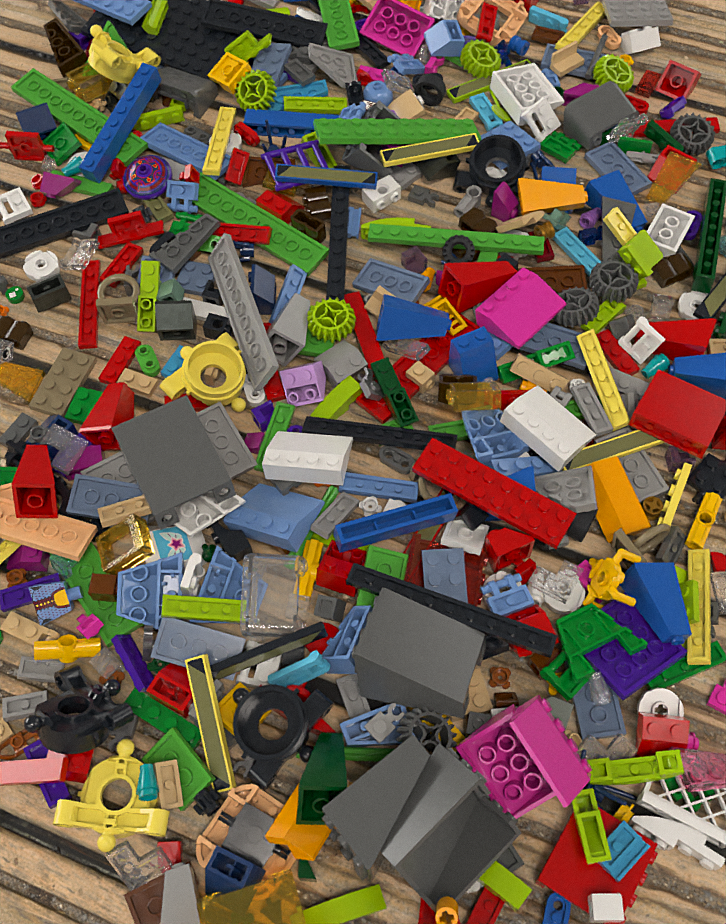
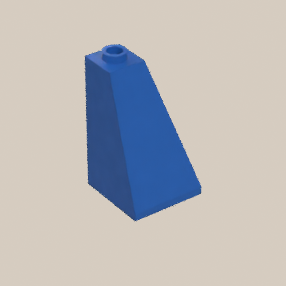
M620 170L588 182L584 189L588 195L586 205L591 209L599 207L602 210V196L637 204L631 226L636 233L644 230L643 227L646 225L647 220Z
M384 294L376 327V340L386 341L445 336L446 331L451 328L452 320L449 318L448 312Z
M726 353L675 357L672 365H669L668 374L726 399Z
M674 562L633 563L624 573V581L619 585L628 596L636 599V608L662 643H671L672 645L685 643V640L692 633Z

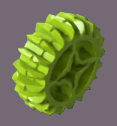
M478 39L475 41L471 40L465 44L461 51V65L464 66L463 70H467L468 74L471 73L473 77L476 76L479 79L482 76L484 78L492 77V72L500 69V54L497 53V49L493 48L494 45L490 46L488 42L484 43L483 40L479 41Z
M613 54L602 56L595 64L592 72L596 84L601 86L612 81L619 86L624 94L631 88L635 79L633 76L634 72L631 71L632 67L628 66V62H625L623 58L620 59L618 55L615 57Z
M251 69L250 74L245 72L246 76H241V82H237L239 87L235 88L237 91L235 97H237L236 101L240 104L239 106L245 111L246 109L266 110V107L271 108L270 103L275 102L273 97L277 96L274 92L277 90L272 76L259 69L256 71Z
M331 297L328 300L322 298L321 303L316 301L315 306L311 305L310 311L307 313L308 330L313 337L317 336L318 341L323 338L325 343L327 340H330L333 344L336 339L340 342L341 337L346 339L347 334H351L352 329L355 327L356 316L353 308H351L350 303L346 304L344 300L339 301L338 297L335 300H332Z

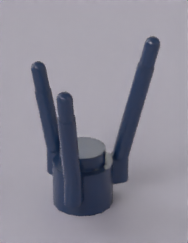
M266 119L265 124L270 146L267 150L265 144H262L265 153L280 149L277 145H273L269 122ZM286 134L284 135L281 148H285L287 141Z
M541 150L535 151L531 155L532 162L530 166L532 167L535 180H539L536 167L542 168L545 165L555 167Z
M233 241L235 249H240V256H244L239 258L240 262L250 261V257H254V244Z
M589 783L586 788H593L596 801L602 802L604 796L617 803L624 806L627 805L626 801L607 791L635 801L638 798L633 794L608 785ZM597 803V806H598L600 809L604 810V809Z

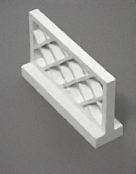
M682 763L684 771L691 774L694 784L684 787L678 775L675 776L679 789L669 792L665 780L662 779L660 783L665 793L656 795L649 791L654 781L645 782L641 794L638 795L636 804L665 819L682 823L708 836V842L720 848L726 847V830L719 828L714 819L715 816L723 813L726 817V805L722 798V795L726 794L725 784ZM705 782L711 784L716 795L705 798L700 784ZM696 786L701 800L691 803L685 789ZM681 791L686 805L680 807L675 805L670 794ZM717 797L723 811L712 814L707 800ZM702 802L708 816L703 818L696 816L692 805Z

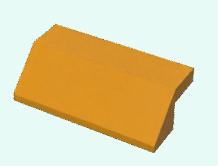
M618 456L587 465L592 466L598 507L596 518L608 543H612L614 532L620 528L626 535L635 536L652 527Z
M347 780V786L349 787L352 782ZM298 783L265 837L269 843L288 845L296 859L314 861L332 829L330 830L327 825L296 824Z

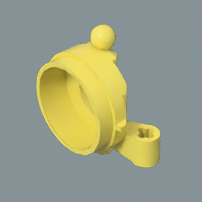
M93 25L90 29L94 39L89 48L88 62L93 69L103 76L116 82L130 84L142 62L156 68L159 66L161 57L147 47L139 53L133 54L122 44L112 40L108 32H103L101 26Z
M225 332L215 341L202 342L194 348L190 346L183 347L180 351V355L184 359L182 367L165 378L159 387L172 401L178 399L186 391L187 395H192L208 406L221 402L223 406L231 403L234 411L242 412L246 408V402L238 397L244 386L246 368L240 355L241 351L238 350L237 342ZM210 367L219 368L225 374L226 381L220 387L211 388L203 384L200 377L201 373Z
M122 739L117 744L118 755L110 756L92 768L82 791L78 792L77 796L81 797L80 802L58 800L53 825L65 828L93 829L101 835L97 840L98 849L102 852H110L116 845L115 838H125L136 833L165 837L170 811L157 809V798L152 801L139 800L136 790L140 766L143 763L130 756L134 752V743L129 739ZM115 780L127 781L132 788L130 802L121 810H108L102 801L104 789Z

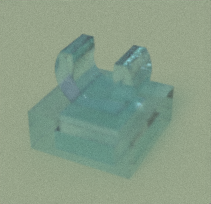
M55 554L49 557L52 568L66 580L73 575L71 568L77 564V561H66L67 558Z

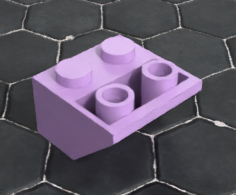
M322 361L289 367L279 371L288 404L300 406L324 400L326 376Z

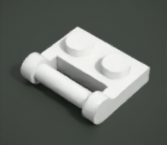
M542 97L521 114L523 120L527 121L534 133L535 140L538 142H542L547 135L561 125L546 97ZM533 113L543 128L541 132L531 117Z
M20 187L0 195V213L5 225L33 214ZM8 201L13 213H8L4 206L5 202Z
M639 317L633 328L625 336H622L618 343L641 365L663 343L665 338L649 325L645 317ZM642 330L645 334L632 345L630 340Z
M194 553L189 557L180 584L183 596L197 597L200 591L199 581L206 575L205 569L201 565L202 557L198 553Z
M249 640L245 648L248 651L263 644ZM282 655L257 664L254 678L248 677L250 667L242 670L240 675H237L236 683L241 682L244 686L258 688L260 685H270L268 683V675L279 671Z

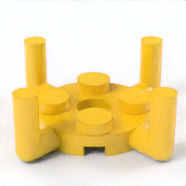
M619 549L613 558L606 557L607 559L605 560L591 558L589 564L592 569L588 577L591 578V585L587 584L589 593L584 599L583 605L586 606L592 603L601 609L604 605L594 602L596 598L606 601L613 598L633 607L636 599L617 590L618 585L625 578L620 562L624 558L633 563H640L641 557L625 549Z

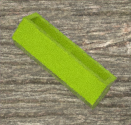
M152 0V7L148 10L142 24V28L148 34L158 36L168 10L167 0Z

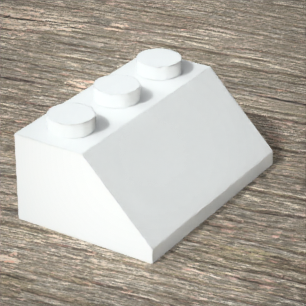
M662 203L647 233L663 253V257L676 254L695 216Z

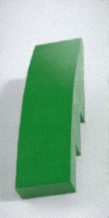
M570 341L536 351L526 356L546 368H551L576 358ZM513 361L497 367L502 385L523 378L509 370Z

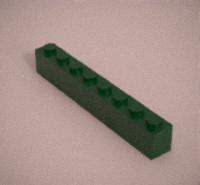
M711 178L705 194L691 287L692 291L709 294L715 280L726 201V180Z

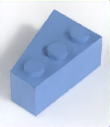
M371 605L353 606L338 626L339 632L333 639L329 638L326 642L328 647L322 653V659H326L331 665L329 671L326 672L327 674H357L354 671L355 659L352 658L353 647L358 645L361 629L365 628L367 624L368 613L373 610Z
M391 704L340 723L339 727L343 733L346 746L367 747L402 744V742L396 741L397 737L401 736L397 732V728L401 726L400 720L392 722L396 728L380 744L364 728L380 711L386 715ZM396 704L395 708L392 709V713L395 716L400 715L401 712L407 713L405 706Z

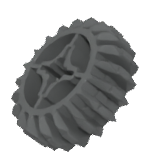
M693 112L691 115L686 113L684 116L681 115L676 119L670 128V135L684 147V153H689L690 156L694 154L698 156L700 153L704 154L706 150L710 149L714 142L715 131H713L714 126H710L711 121H706V117L701 118L700 114L695 116Z
M611 258L608 261L602 260L601 263H597L589 277L590 288H592L593 292L597 293V297H602L603 301L607 299L610 303L616 301L617 304L620 300L625 302L627 298L630 299L636 292L639 284L638 274L634 273L631 264L626 265L625 261L619 262L618 259L612 261Z
M576 286L573 289L569 287L568 290L562 289V293H557L566 302V306L553 317L554 322H558L559 326L564 325L565 328L568 326L572 328L574 326L580 327L582 324L587 325L588 321L592 322L593 318L597 317L600 309L599 299L595 292H591L590 288L585 290L584 287L577 288Z
M415 707L412 709V712H407L405 718L400 720L401 726L397 728V732L401 736L397 737L396 741L403 743L413 732L421 745L433 753L438 744H441L446 750L449 747L451 749L455 747L457 743L452 739L456 737L457 733L451 732L454 724H448L447 721H449L450 717L446 716L443 718L442 714L436 713L435 710L430 712L427 707L422 708V710ZM420 720L428 721L434 726L430 727L425 722L422 723ZM431 732L427 740L422 742L425 739V736Z

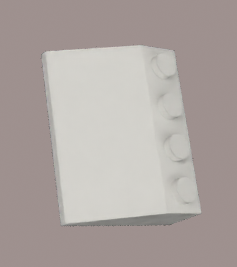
M535 63L492 72L490 89L518 126L528 124L526 120H523L521 114L542 97H546L553 110L564 103V99ZM533 113L531 117L533 118V120H534V122H535V121L537 120V118H536V116H535L534 113Z
M538 385L515 399L504 409L500 419L502 424L558 472L597 435Z
M277 431L266 448L262 462L265 479L343 486L353 437Z

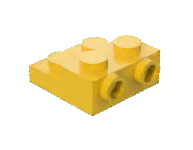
M226 52L207 76L210 80L220 84L224 90L234 95L236 92L235 88L239 87L237 82H241V76H246L245 72L250 74L252 68L248 62Z

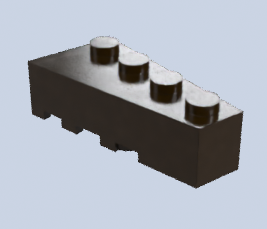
M57 18L44 24L46 35L63 78L73 77L81 72L88 60L84 50Z

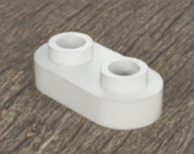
M246 374L243 388L247 402L250 406L257 407L265 403L264 389L254 391L249 375Z

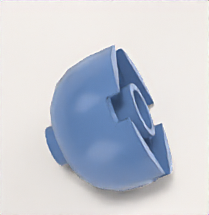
M372 81L363 90L364 100L375 103L380 101L386 107L393 102L392 89L383 81Z

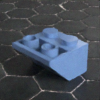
M441 20L424 32V38L431 56H460L465 39L457 20Z

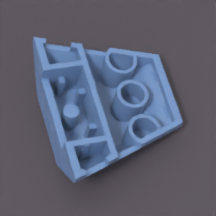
M494 404L464 409L462 411L464 426L476 458L486 466H488L489 461L492 459L518 458L523 453L531 450L525 442L500 422L503 412Z
M216 546L197 597L249 601L248 622L234 623L191 619L189 622L256 624L268 584L249 569L241 566L236 562V559L224 553L219 546Z
M183 552L118 572L116 615L144 625H151L159 630L162 621L163 594L183 596L180 588L185 572Z

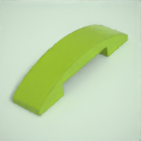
M679 749L656 752L654 756L611 761L609 757L587 760L592 768V771H590V784L594 785L637 784L684 774Z
M378 884L303 910L290 916L291 924H344L385 910L387 907Z

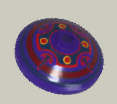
M144 155L138 157L127 166L124 172V187L131 196L137 199L149 200L156 198L167 190V180H172V169L169 163L160 156Z

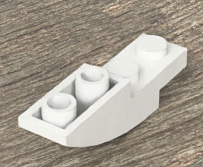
M633 816L627 823L634 830L657 843L658 849L670 851L676 845L681 853L700 860L699 864L708 870L714 869L716 871L720 869L726 860L704 845L708 836L682 823L654 816Z

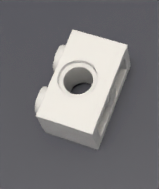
M390 175L378 180L376 189H362V201L373 213L401 199V186Z

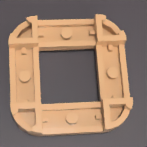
M465 0L461 3L457 13V21L460 26L475 36L479 18L474 15L484 1L497 6V10L509 17L499 31L494 28L492 40L488 43L491 46L494 45L493 47L497 50H502L509 45L511 38L518 33L528 15L524 8L525 3L522 0L518 4L513 0Z
M245 784L235 789L232 788L227 794V799L202 836L199 835L197 838L196 856L199 864L205 869L216 846L224 847L222 843L228 835L229 826L217 820L219 816L225 818L220 815L222 811L235 817L241 812L244 804L247 802L276 819L284 805L254 784ZM279 844L290 851L288 845ZM292 852L287 855V860L275 853L269 857L263 867L266 873L252 902L263 903L276 894L297 861Z

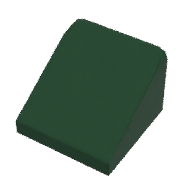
M299 859V880L317 882L308 860Z

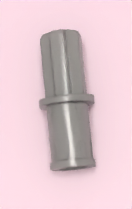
M645 151L643 153L626 152V156L632 162H640L641 164H655L660 155L645 153Z

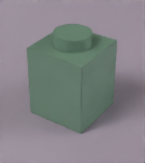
M175 278L160 283L157 300H183L185 289Z

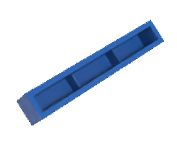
M449 493L335 525L333 535L339 553L453 521L458 513V509L452 494Z

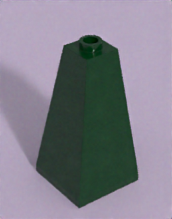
M320 733L299 782L297 825H326L322 820L324 816L322 808L348 787L343 733Z

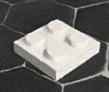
M462 519L450 521L446 525L440 544L450 548H463V551L480 555L489 526L481 524L476 530L471 531Z

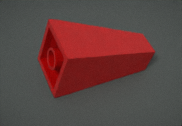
M508 261L445 263L438 293L443 299L446 297L459 314L487 300L518 271Z
M717 319L649 322V325L665 338L663 343L652 354L659 355L662 353L672 361L675 357L704 355ZM640 330L632 339L636 343L645 333Z
M124 382L108 384L80 427L79 432L93 445H101L103 451L121 450L112 427L134 418V392Z
M26 445L11 483L16 518H58L55 482L47 445Z

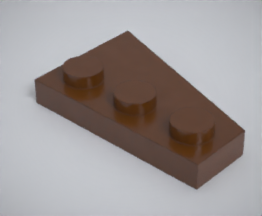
M249 156L243 176V188L273 182L274 179L266 161L262 160L261 157ZM271 158L275 167L276 164H284L282 158ZM290 159L291 164L296 165L295 159Z
M188 861L186 864L193 868L191 861ZM193 868L194 875H195V879H196V883H197V886H198V885L200 884V882H199L198 877H197V875H196V873H195V870H194V868ZM165 874L124 894L135 924L161 923Z

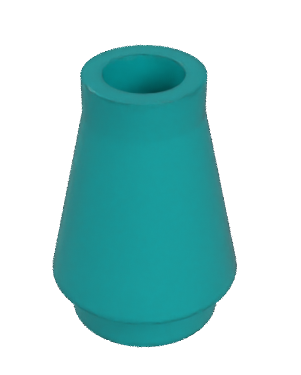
M75 156L61 169L66 177L81 173L79 169L83 161L81 156L77 158Z
M660 353L651 359L645 368L641 370V373L646 379H649L656 374L658 369L661 371L667 370L670 362L664 354Z
M143 764L140 766L136 794L139 796L140 801L155 800L160 790L154 773L153 764Z

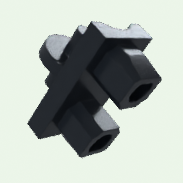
M361 81L345 83L349 106L352 104L360 105L364 100Z
M9 440L6 442L8 447L5 455L7 459L6 466L18 467L27 444L22 440L17 443Z

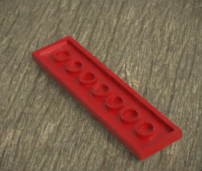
M459 313L468 325L466 328L454 336L446 331L445 336L421 338L392 365L409 399L419 391L420 386L406 377V371L417 361H420L432 370L435 375L438 374L449 363L451 339L480 328ZM459 323L453 325L452 328L455 329L460 326ZM364 392L356 398V404L382 424L386 423L393 416L383 398L379 401L367 399Z
M434 438L431 439L412 467V472L555 549L558 548L577 514Z

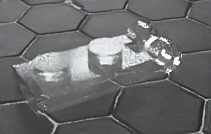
M413 339L386 340L383 343L386 351L419 361L431 350L429 344Z

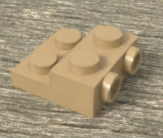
M480 668L474 669L469 684L470 701L464 719L468 718L469 711L485 714L493 709ZM449 716L451 722L463 720L462 718Z

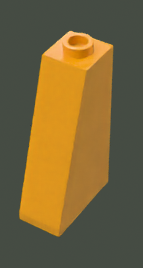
M518 178L517 188L521 215L535 211L552 213L555 208L560 211L583 208L588 201L587 191H584L583 185Z

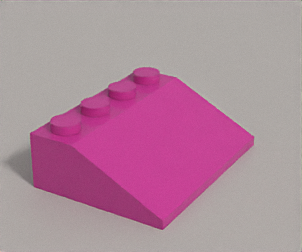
M377 0L359 33L400 55L409 54L415 58L426 44L424 32L433 27L435 19L398 0Z
M523 267L475 309L476 321L479 327L484 326L488 332L520 349L566 306V302L537 274Z
M537 695L516 708L509 724L565 808L569 806L591 780L590 771H592V768L585 758H580L577 753L579 749L572 738L568 739L563 732L565 727L560 719H555L551 714L552 707L545 698L542 699L540 695Z
M513 704L492 717L455 748L461 757L473 768L472 772L477 770L487 780L485 785L491 792L489 794L491 801L495 799L503 807V813L508 811L517 819L556 795L509 724L516 710Z

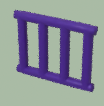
M318 140L261 154L262 160L266 161L274 179L276 191L301 186L305 183H282L281 181H275L276 167L271 158L281 156L284 164L292 165L287 154L297 152L302 165L310 166L303 150L312 148L320 166L329 168L319 148Z

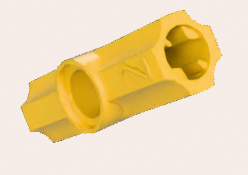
M714 492L705 493L696 517L692 522L691 529L684 543L691 550L703 549L710 529L715 522L716 514L723 499Z
M315 539L306 541L302 560L298 562L297 580L292 595L293 599L298 602H310L313 593L317 568L320 564L324 547L323 543Z
M63 635L58 640L34 641V660L59 659L62 663H72L82 657L101 656V638L77 639L74 635Z

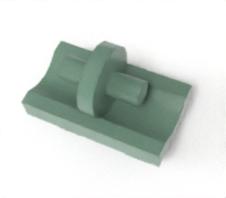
M555 208L551 214L545 213L542 218L551 222L556 233L558 229L569 228L566 224L571 219V216L565 211Z

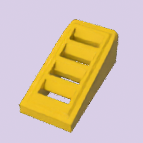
M446 297L431 307L437 310L444 308V312L450 314L449 318L455 319L451 323L450 330H447L452 336L468 326ZM459 323L460 326L455 329L452 328L453 325Z

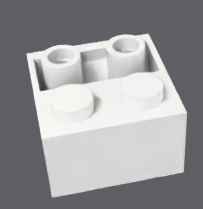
M645 26L621 33L622 41L620 47L627 55L661 46L658 27Z

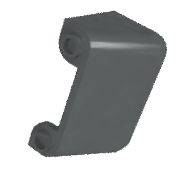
M166 66L158 70L162 80L149 102L154 103L156 99L163 95L184 102L185 109L191 108L194 112L193 117L201 119L219 94L215 82Z
M609 81L567 104L564 109L563 133L571 139L577 140V143L586 149L591 150L601 143L602 132L625 120V124L628 127L638 124L639 112L619 86Z
M380 101L366 110L365 114L361 117V119H400ZM362 142L360 144H348L342 157L346 164L364 171L378 172L377 176L380 177L388 176L393 171L392 166H383L379 155L380 150H383L381 144H363Z

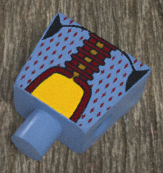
M66 581L37 584L29 587L40 626L72 611L75 608L73 600L83 598L81 586L69 589Z

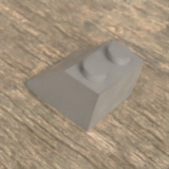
M345 340L314 358L315 362L322 361L325 376L333 388L349 375L355 377L358 373L360 374L368 365L359 350Z

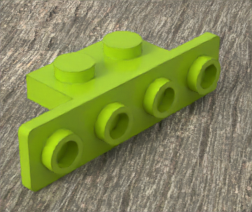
M247 30L225 47L224 51L248 62L251 57L255 58L261 49H266L270 46L272 35L269 33L258 42Z
M675 566L689 625L700 622L698 582L695 580L688 581V571ZM687 639L685 640V643L681 644L686 650Z

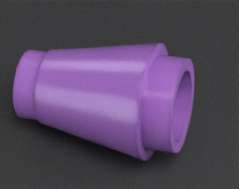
M596 207L583 213L579 220L581 227L584 229L593 228L601 217L602 210Z

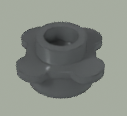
M35 426L30 430L28 441L31 444L40 443V445H45L48 442L47 437L51 434V431L43 426Z

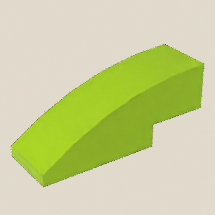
M316 132L302 136L301 143L318 140ZM319 144L328 167L334 168V166H337L327 145ZM305 149L314 165L321 167L313 149Z
M349 375L324 398L310 416L338 419L349 410V405L363 393L359 383Z
M593 788L581 790L571 802L587 864L610 861L612 858Z
M497 861L477 880L515 912L518 911L532 891L529 886Z

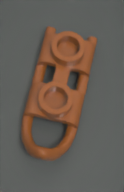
M23 729L11 736L0 745V751L11 744L16 753L13 755L0 754V759L11 760L24 754L23 749L29 746L27 744L29 739L34 737L36 741L39 740L37 732L28 733Z

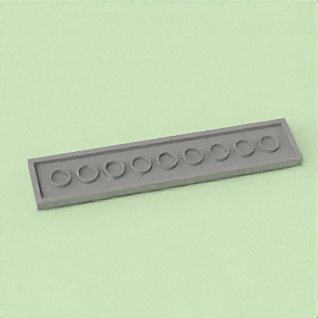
M224 233L209 255L208 260L254 391H261L277 371L279 365L230 234Z

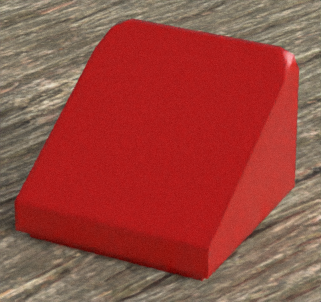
M181 841L157 842L158 869H171L173 865L182 863L183 843Z

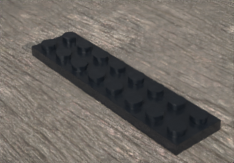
M207 0L201 19V26L240 35L249 30L258 39H263L270 33L272 35V42L291 44V46L299 48L308 47L309 43L323 46L328 23L224 0Z
M119 188L1 226L0 259L73 235L72 232L74 230L80 232L88 230L91 223L100 226L106 224L108 218L128 214L129 210Z

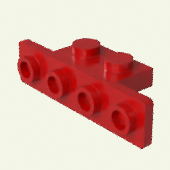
M141 210L108 218L107 223L112 233L98 236L97 246L99 249L109 248L114 245L164 233V222L160 220L146 224Z

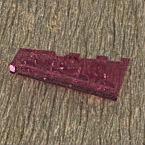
M670 747L669 750H680L684 774L679 776L688 792L726 788V754Z

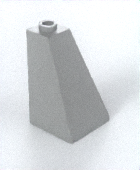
M297 293L286 302L266 331L276 360L283 366H286L305 347L307 313L310 309V300Z
M186 863L173 865L171 870L165 871L161 924H206L193 868Z

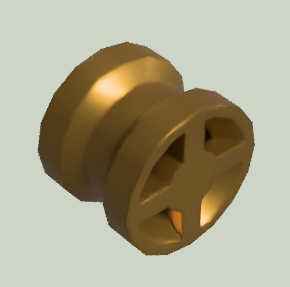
M546 221L542 226L537 225L534 227V235L544 237V241H546L547 238L551 239L555 236V230L551 222Z
M654 496L647 497L642 505L649 521L658 519L663 510V502Z

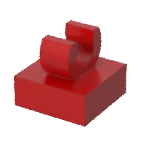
M119 158L112 161V167L110 168L112 174L109 177L113 180H120V178L123 180V175L127 168Z
M192 164L185 165V172L179 174V180L184 179V182L199 183L200 173Z
M518 558L513 562L516 566L514 568L515 574L519 573L521 575L522 581L520 582L522 585L529 582L530 577L537 575L536 562L531 558L525 562Z

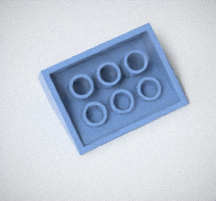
M259 483L241 497L246 503L228 513L224 517L223 522L230 530H242L247 538L297 553L311 529V524L316 520L325 502L290 491L289 494L283 496L275 487Z

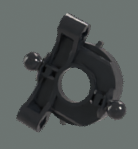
M491 135L482 139L473 149L470 158H466V163L469 164V171L456 172L453 190L457 193H466L469 186H479L481 191L488 195L485 200L487 206L492 208L494 191L504 181L513 194L519 197L517 188L518 178H523L525 171L530 169V165L526 164V156L521 145L515 139L506 135ZM493 161H502L507 164L509 171L501 178H494L488 175L486 168Z
M73 664L54 674L56 685L64 693L37 704L35 713L29 715L24 720L23 726L29 733L37 732L40 742L48 750L60 754H78L100 746L108 738L110 731L133 722L134 713L129 704H116L112 701L111 697L116 696L121 689V685L117 680L110 679L105 682L104 686L98 684L93 686L85 678L80 666Z
M264 685L250 692L245 688H239L234 691L233 701L238 705L233 718L234 736L237 744L244 752L241 757L246 759L249 756L257 760L248 772L247 777L263 791L267 790L274 782L278 772L287 760L299 754L301 761L308 763L314 749L313 746L306 745L309 733L334 706V702L320 690H314L305 702L298 696L300 692L298 688L293 692L280 685ZM272 709L282 711L288 720L286 733L277 740L264 738L259 729L262 715Z

